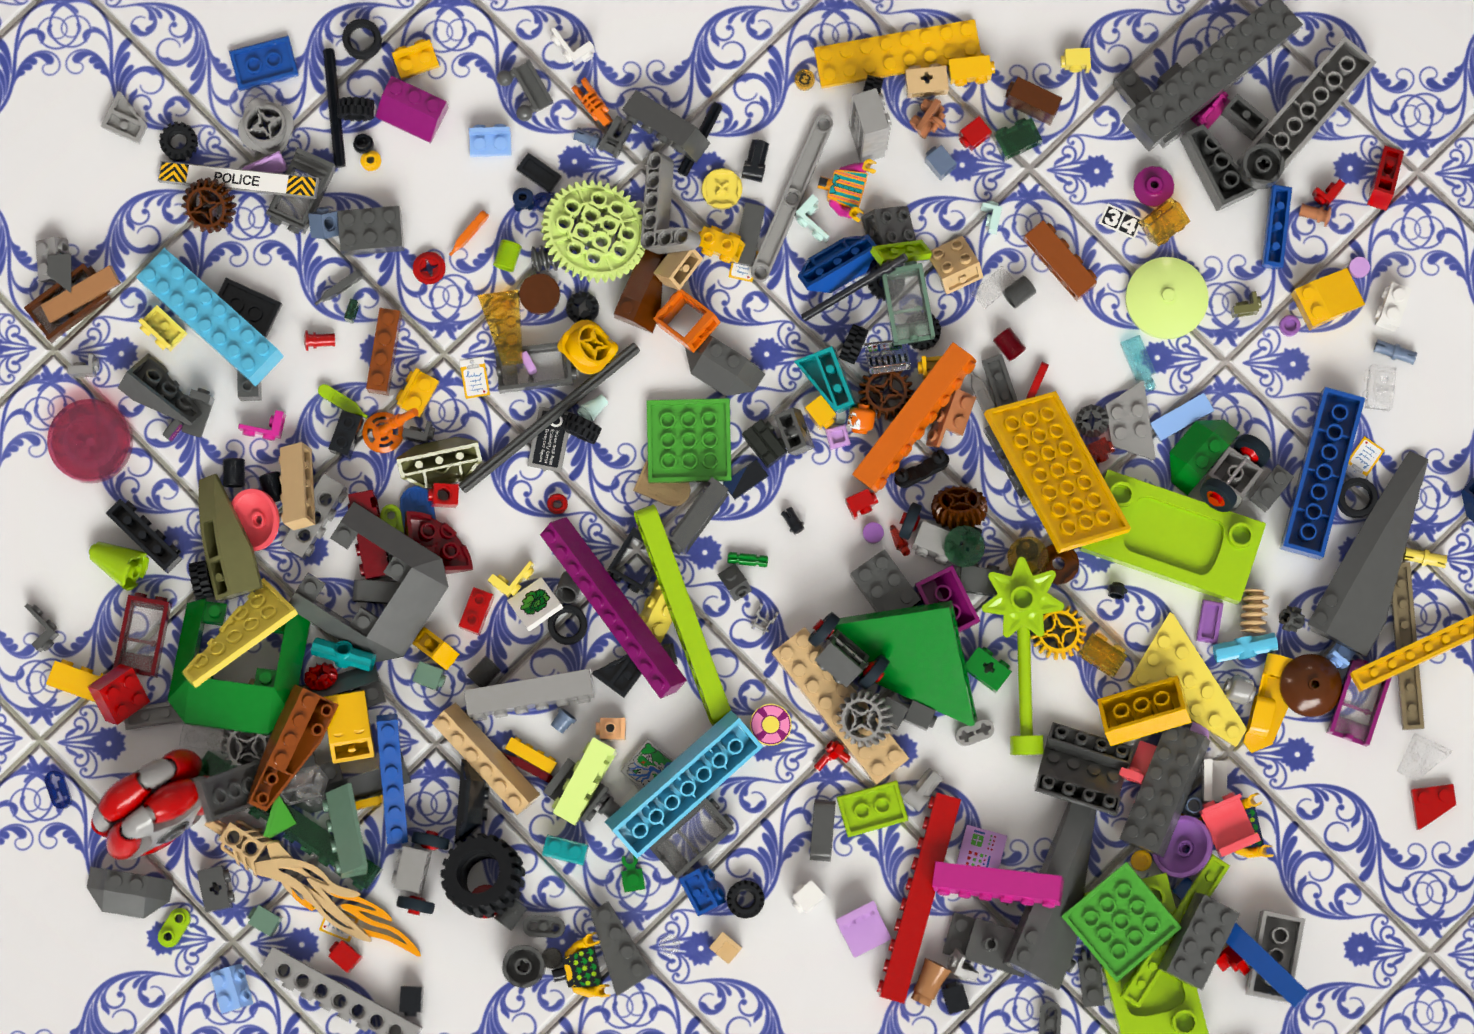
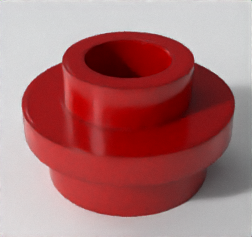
M553 494L547 501V507L553 514H562L568 507V501L562 494ZM555 501L562 503L559 508L554 507Z

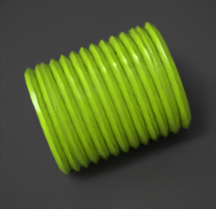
M501 240L493 265L499 269L513 272L522 248L521 245L513 241Z

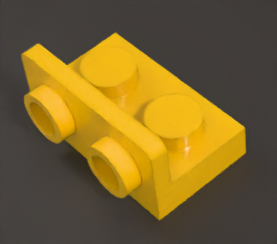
M418 40L414 45L398 47L392 53L401 80L440 67L430 40Z
M415 368L414 372H409L405 381L407 385L404 390L401 389L396 400L398 401V407L405 411L416 408L419 412L417 417L421 418L439 384V380Z

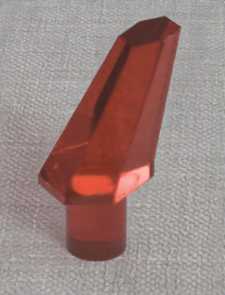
M894 524L891 525L890 531L896 550L900 551L903 556L909 555V543L906 539L899 537L900 531Z

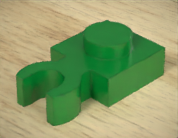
M634 855V861L631 864H628L625 856H622V863L627 868V871L621 872L624 893L645 889L642 868L636 869L635 866L638 863V858L636 859Z

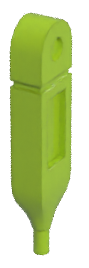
M322 384L319 386L318 393L322 398L344 411L363 416L367 419L368 415L363 413L356 402L329 385Z

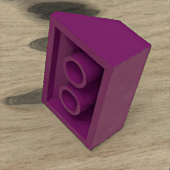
M391 76L382 93L375 117L431 143L449 107L447 101Z
M953 565L915 583L914 587L923 605L952 601L959 634L981 622Z

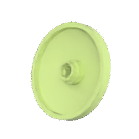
M1173 257L1155 258L1141 265L1132 275L1125 293L1127 312L1137 328L1151 337L1166 340L1180 338L1193 331L1202 321L1209 299L1206 283L1198 270L1188 262Z

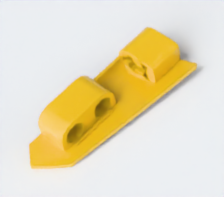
M1267 653L1258 695L1256 694L1254 697L1243 743L1251 753L1272 745L1288 709L1280 693V677L1285 666L1293 660L1292 658Z

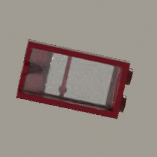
M135 592L134 596L128 595L113 668L123 664L132 667L136 674L158 677L172 604L167 602L168 598L155 596V599L147 598V594Z

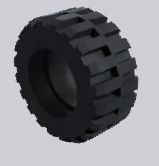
M478 833L477 838L473 835L467 836V840L464 842L462 840L456 843L457 847L454 850L451 848L448 851V854H450L448 859L444 858L442 865L445 866V870H441L440 877L444 879L441 885L446 891L445 895L464 913L473 915L476 918H483V915L487 918H492L495 916L494 913L501 915L505 913L504 908L507 906L511 908L514 905L512 901L515 898L519 899L522 894L519 889L520 887L524 888L525 881L522 877L526 875L525 869L522 867L523 861L508 843L495 835L490 834L487 836L485 833ZM495 859L499 864V875L495 884L482 893L470 892L467 886V878L471 868L481 860Z

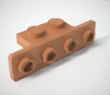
M961 387L956 391L954 390L948 404L937 413V418L927 435V446L940 447L946 430L958 436H963L976 400L975 396L960 390Z

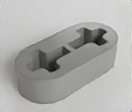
M981 720L976 722L975 726H964L956 732V741L961 746H969L988 739L994 733V725L989 720ZM981 724L990 727L988 735H985L983 732L976 733V730L981 729ZM962 731H965L966 734L971 732L974 734L968 738V742L959 739Z

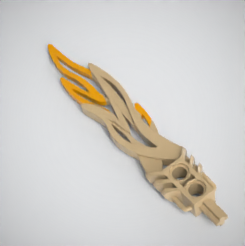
M219 819L204 824L221 836L219 838V841L222 842L220 845L221 850L233 857L236 864L239 866L240 863L244 864L245 870L249 872L250 868L256 877L259 875L281 882L285 889L300 904L311 911L314 910V906L336 928L367 942H372L369 936L384 939L418 957L421 956L414 943L398 929L374 921L360 912H367L392 921L391 916L383 909L359 897L361 893L333 883L315 865L294 859L282 847L279 840H271L263 836L264 834L261 833L262 829H254L242 820H237L234 824L230 822L228 825ZM240 824L248 830L244 831L243 829L238 827V825ZM233 831H237L240 837L235 843L229 840V835ZM251 842L257 845V851L254 854H249L246 850L247 845ZM225 845L229 846L230 848L233 849V852H231L230 850H228V849L225 848L224 846H225ZM267 847L271 859L257 862ZM303 868H306L314 872L322 879H324L326 882H323L311 876ZM280 869L292 870L308 877L307 881L318 893L293 876L280 871ZM293 889H295V890H297L299 893H301V894L303 895V899H304V900H302V899L295 893V891H294ZM326 893L337 898L368 905L376 909V911L351 904L337 906ZM323 908H324L327 912H329L332 916H334L336 919H338L340 922H342L343 924H345L346 926H348L349 928H347V927H345V926H342L341 924H339L338 922H336L334 919H332V918L323 910ZM342 910L353 914L370 925L387 929L399 935L407 944L388 935L362 928L353 922Z

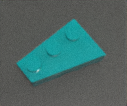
M833 346L794 361L835 412L839 414L849 410L851 407L857 406L838 354Z

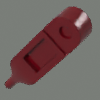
M502 752L511 763L541 780L550 783L553 779V776L541 771L528 762Z

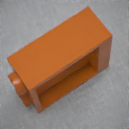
M682 289L672 294L669 301L663 308L657 311L656 316L653 318L662 330L692 353L700 347L721 323L712 311ZM687 303L703 316L687 335L683 337L668 324Z

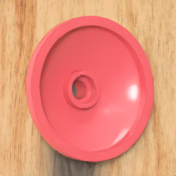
M260 489L243 490L234 497L231 504L254 551H260L268 547L277 535L279 512L274 500L266 492Z

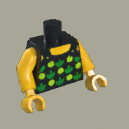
M593 932L575 941L565 951V957L562 958L563 967L552 970L554 982L567 980L568 988H572L574 993L585 997H610V994H605L604 992L605 987H610V985L603 984L594 947L600 941H593L592 936L597 934Z

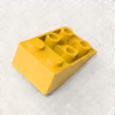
M365 690L324 696V698L338 704L327 728L333 764L375 757Z

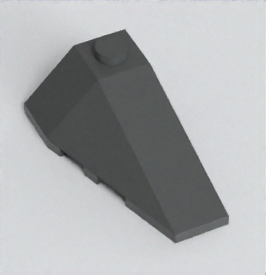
M149 353L125 373L118 389L133 401L187 425L193 424L202 415V412L189 396L180 391L179 383L176 380L172 381L169 377L167 368Z

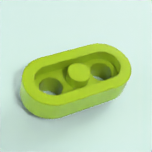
M393 504L384 506L380 513L381 519L405 534L401 510ZM390 512L395 513L394 519L388 518Z
M176 908L168 916L158 933V941L162 946L171 948L179 943L191 922V915L186 909ZM179 914L183 916V920L180 923L176 921V916ZM167 933H171L172 938L169 941L165 939V935Z

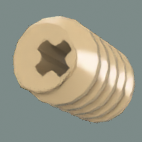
M1259 589L1244 590V594L1248 596L1243 597L1242 601L1247 604L1242 605L1241 609L1246 611V613H1242L1240 617L1246 621L1240 622V626L1245 628L1240 631L1248 633L1266 632L1265 629L1260 627V625L1267 624V621L1261 619V617L1268 615V613L1262 611L1263 608L1268 607L1267 604L1263 603V600L1269 599V596L1264 595L1266 591Z

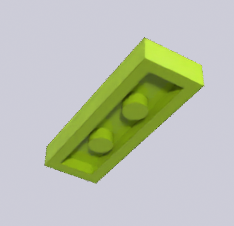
M923 240L873 246L870 251L880 266L888 260L892 261L903 253L908 257L906 262L928 260L932 255L931 250Z

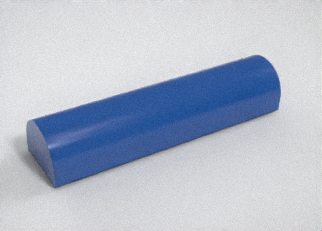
M1275 184L1270 187L1261 265L1264 268L1282 269L1284 266L1292 187Z

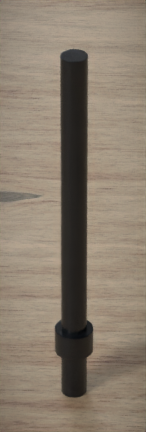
M903 253L892 261L884 262L882 267L801 314L804 321L811 319L884 274L894 272L896 267L908 261V257Z

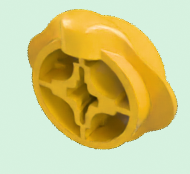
M580 320L563 334L558 341L557 348L580 372L595 374L600 372L613 359L618 351V344L611 340L595 322Z

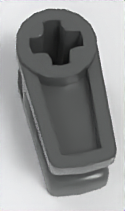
M619 116L615 117L598 147V150H605L613 154L612 157L616 159L620 155L633 129V123L627 122L623 126L620 136L614 137L622 123V118Z

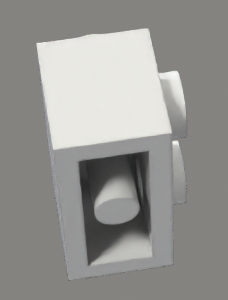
M1394 282L1388 287L1385 286L1381 296L1384 299L1382 306H1378L1375 313V318H1377L1375 325L1395 332L1400 326L1412 289Z
M810 880L806 885L801 883L793 890L795 895L792 897L794 900L792 905L799 913L802 911L807 913L826 895Z

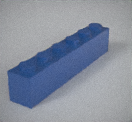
M398 714L376 715L387 844L408 843Z

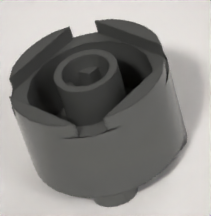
M1267 143L1257 144L1246 152L1241 161L1240 174L1245 184L1255 189L1270 188L1282 175L1285 161L1275 146ZM1260 163L1263 164L1264 170L1259 166Z
M528 945L515 946L507 952L503 959V975L509 983L516 987H532L538 984L545 975V959L534 947ZM521 961L529 963L530 966L527 967V972L519 970L518 967L521 966Z

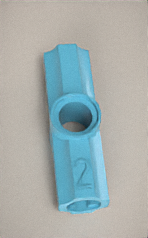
M1275 633L1255 637H1240L1234 639V641L1213 645V655L1216 663L1234 659L1243 660L1256 657L1258 654L1274 652L1278 650L1277 637Z

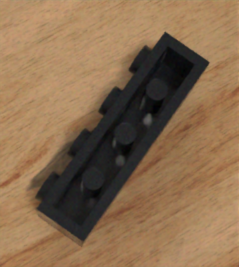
M119 499L106 514L166 573H169L182 560L179 556L181 551L173 543L169 546L164 541L167 537L158 529L154 531L149 527L152 523L144 515L139 517L135 513L137 508L129 500L125 503L122 499Z

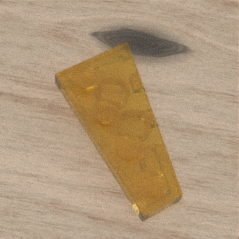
M512 290L477 295L502 365L523 364L519 291Z

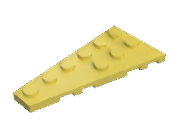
M264 578L261 580L263 588L250 592L246 603L243 606L237 607L219 628L220 633L215 639L211 638L207 642L208 647L203 653L197 654L182 671L185 678L195 688L298 615L296 609Z

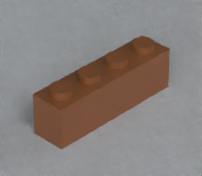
M1043 220L1024 236L1023 241L1070 295L1078 301L1096 286L1097 281L1095 279L1097 277L1090 269L1086 270L1082 265V259L1076 253L1073 255L1068 249L1070 248L1069 244L1063 238L1059 239L1055 234V228L1049 222L1046 224Z
M379 308L366 386L368 393L389 396L402 314L399 310Z

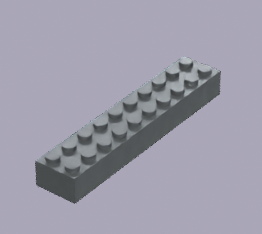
M1268 0L1127 112L1122 122L1148 152L1151 151L1293 37L1303 24L1282 0Z

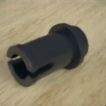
M792 507L787 508V512L783 511L781 513V516H783L790 527L789 531L793 532L794 535L805 529L803 526L804 522L799 520Z

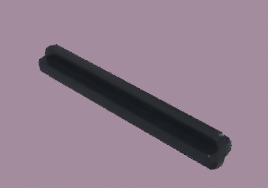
M717 102L712 103L699 128L706 139L723 108ZM685 156L678 168V173L687 177L694 161Z

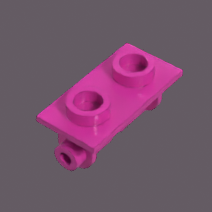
M1224 91L1190 118V120L1197 126L1204 124L1209 129L1222 114L1224 108L1230 103V100L1227 98L1229 95Z

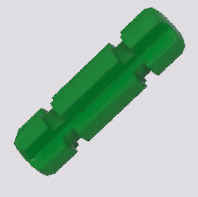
M729 552L727 562L729 564L739 563V565L767 567L768 556L760 555L758 557L755 554L740 553L739 555L736 552Z

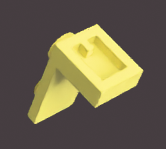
M529 561L510 586L507 585L509 581L500 574L498 576L492 574L488 582L508 598L511 594L515 596L521 588L519 584L524 578L527 580L533 574L534 563Z

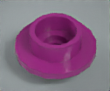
M1151 166L1144 168L1138 173L1134 180L1133 189L1135 196L1141 203L1146 206L1157 207L1164 205L1170 200L1174 192V182L1168 171L1161 167ZM1151 183H1157L1158 187L1152 188Z

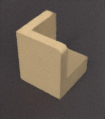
M722 932L709 949L729 964L742 947Z

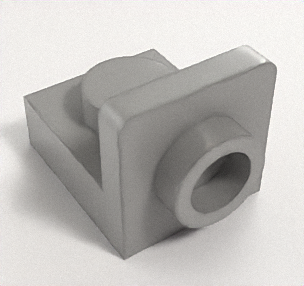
M88 353V365L84 362H75L73 366H68V375L71 378L96 377V371H99V359L93 353Z

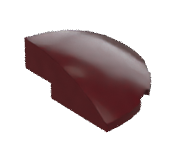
M415 511L405 512V534L443 559L446 574L473 570L469 551L466 545H463L456 536L457 533L445 522L441 523L433 519L429 514Z

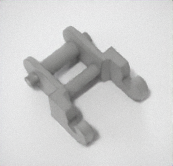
M761 603L755 614L757 616L756 620L751 622V628L756 627L762 630L764 635L766 632H769L768 627L770 623L774 624L779 612H776L772 620H767L759 614L764 605ZM758 619L768 623L767 626L764 627L758 624Z

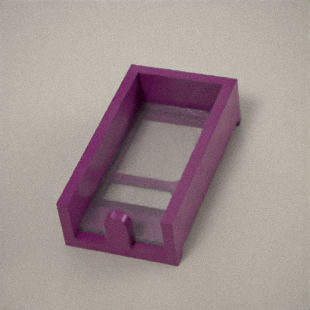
M1357 658L1356 661H1350L1342 685V693L1335 706L1326 733L1363 746H1369L1391 678L1359 692L1350 673L1367 665L1369 662Z

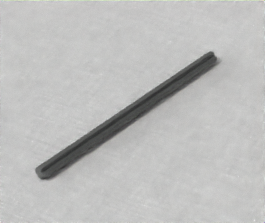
M635 343L630 344L600 372L593 374L459 483L464 493L470 491L636 356L640 352L639 347Z

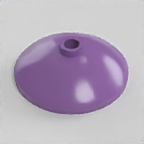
M1181 815L1164 858L1152 854L1156 865L1161 871L1175 878H1186L1197 874L1205 867L1211 857L1213 849L1211 833L1207 826L1199 819ZM1190 847V851L1185 853L1186 848Z

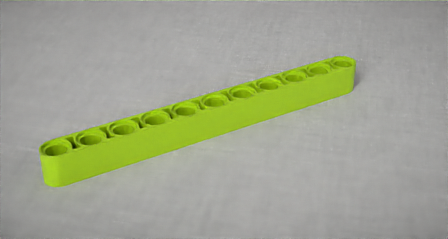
M652 504L634 511V517L708 719L714 726L731 709L656 506Z

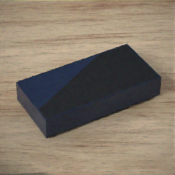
M756 459L734 474L732 481H725L723 485L729 489L728 492L736 500L769 476Z

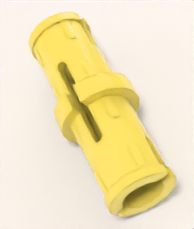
M1408 547L1405 549L1406 552L1403 557L1405 561L1421 563L1422 566L1446 567L1447 555L1431 553L1427 549H1424V551Z

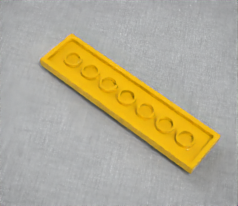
M975 19L814 47V53L822 89L866 81L868 75L884 78L905 74L906 69L916 65L926 68L931 64L938 63L941 66L947 67L949 59H952L953 56L963 55L964 58L972 57L973 54L981 53Z

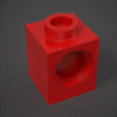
M978 116L960 130L959 141L965 148L968 147L972 151L991 137L992 131L981 117Z
M434 483L432 489H428V501H431V507L456 508L458 506L459 484ZM439 491L447 492L448 499H439L437 493Z
M341 940L340 943L336 941L329 949L331 953L328 957L346 973H350L363 958L344 940Z

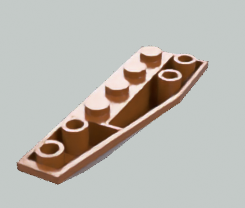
M294 685L265 748L247 803L264 811L269 809L321 743L338 704L303 687Z

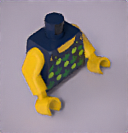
M1254 793L1248 798L1242 799L1241 802L1254 832L1258 833L1261 841L1234 853L1246 858L1262 856L1271 858L1273 854H1267L1266 850L1268 847L1273 846L1264 845L1255 808L1261 805L1263 801L1256 803L1254 797L1259 795V793Z

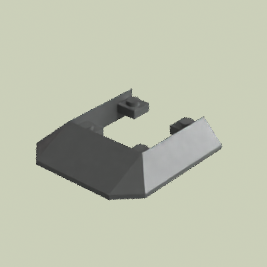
M353 502L330 539L348 550L357 534H360L393 555L383 573L399 582L400 586L380 617H377L361 606L351 622L316 600L326 583L309 572L293 594L289 603L300 616L336 639L350 642L353 648L376 654L375 663L404 657L449 587L443 559L356 502Z
M376 663L370 672L356 668L338 674L335 683L323 690L310 689L306 684L300 686L322 697L365 690L367 707L386 702ZM401 751L403 783L408 784L411 783V779ZM313 752L282 793L284 800L312 814L323 810L322 800H325L327 792L348 783L352 785L355 800L382 792L381 769L378 768L344 779L339 763L333 764V762L318 766Z

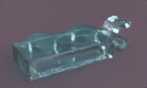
M1140 335L1121 342V348L1135 380L1139 381L1142 379L1147 392L1155 390L1156 385L1151 375H1154L1156 371Z

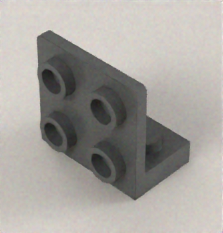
M907 206L874 209L861 216L865 234H869L877 246L916 240Z

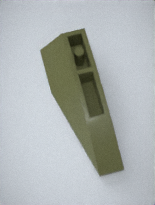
M213 474L200 479L198 500L201 536L215 599H234L263 588L253 546L218 475Z

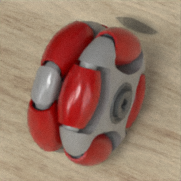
M188 749L173 750L165 754L162 759L154 760L133 774L120 779L104 793L94 809L91 826L98 835L106 838V848L113 858L129 860L158 852L172 843L185 830H188L197 823L202 815H204L195 781L209 776H199L202 769V760L195 752Z

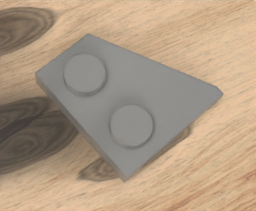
M119 91L101 125L102 128L137 144H140L148 127Z

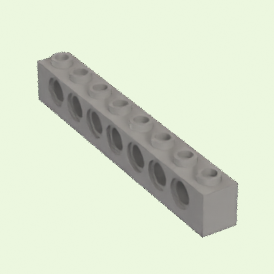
M275 947L271 948L260 970L264 971L263 976L272 981H275L277 978L283 982L281 986L290 991H293L294 988L299 990L301 997L308 1001H312V999L319 1001V1007L329 1012L331 1009L339 1012L337 1016L347 1022L349 1019L357 1022L356 1027L365 1032L370 1029L375 1034H391L390 1030L393 1025L401 1027V1034H419L422 1030V1027ZM284 964L290 967V973L287 976L280 974V967ZM302 974L307 975L309 978L308 984L304 987L298 983V978ZM321 984L327 987V993L323 997H320L316 991L317 987ZM339 994H342L346 999L342 1007L337 1006L335 1003V998ZM358 1004L364 1007V1014L361 1017L355 1016L353 1012L354 1007ZM377 1014L383 1018V1023L379 1027H375L372 1024V1018Z

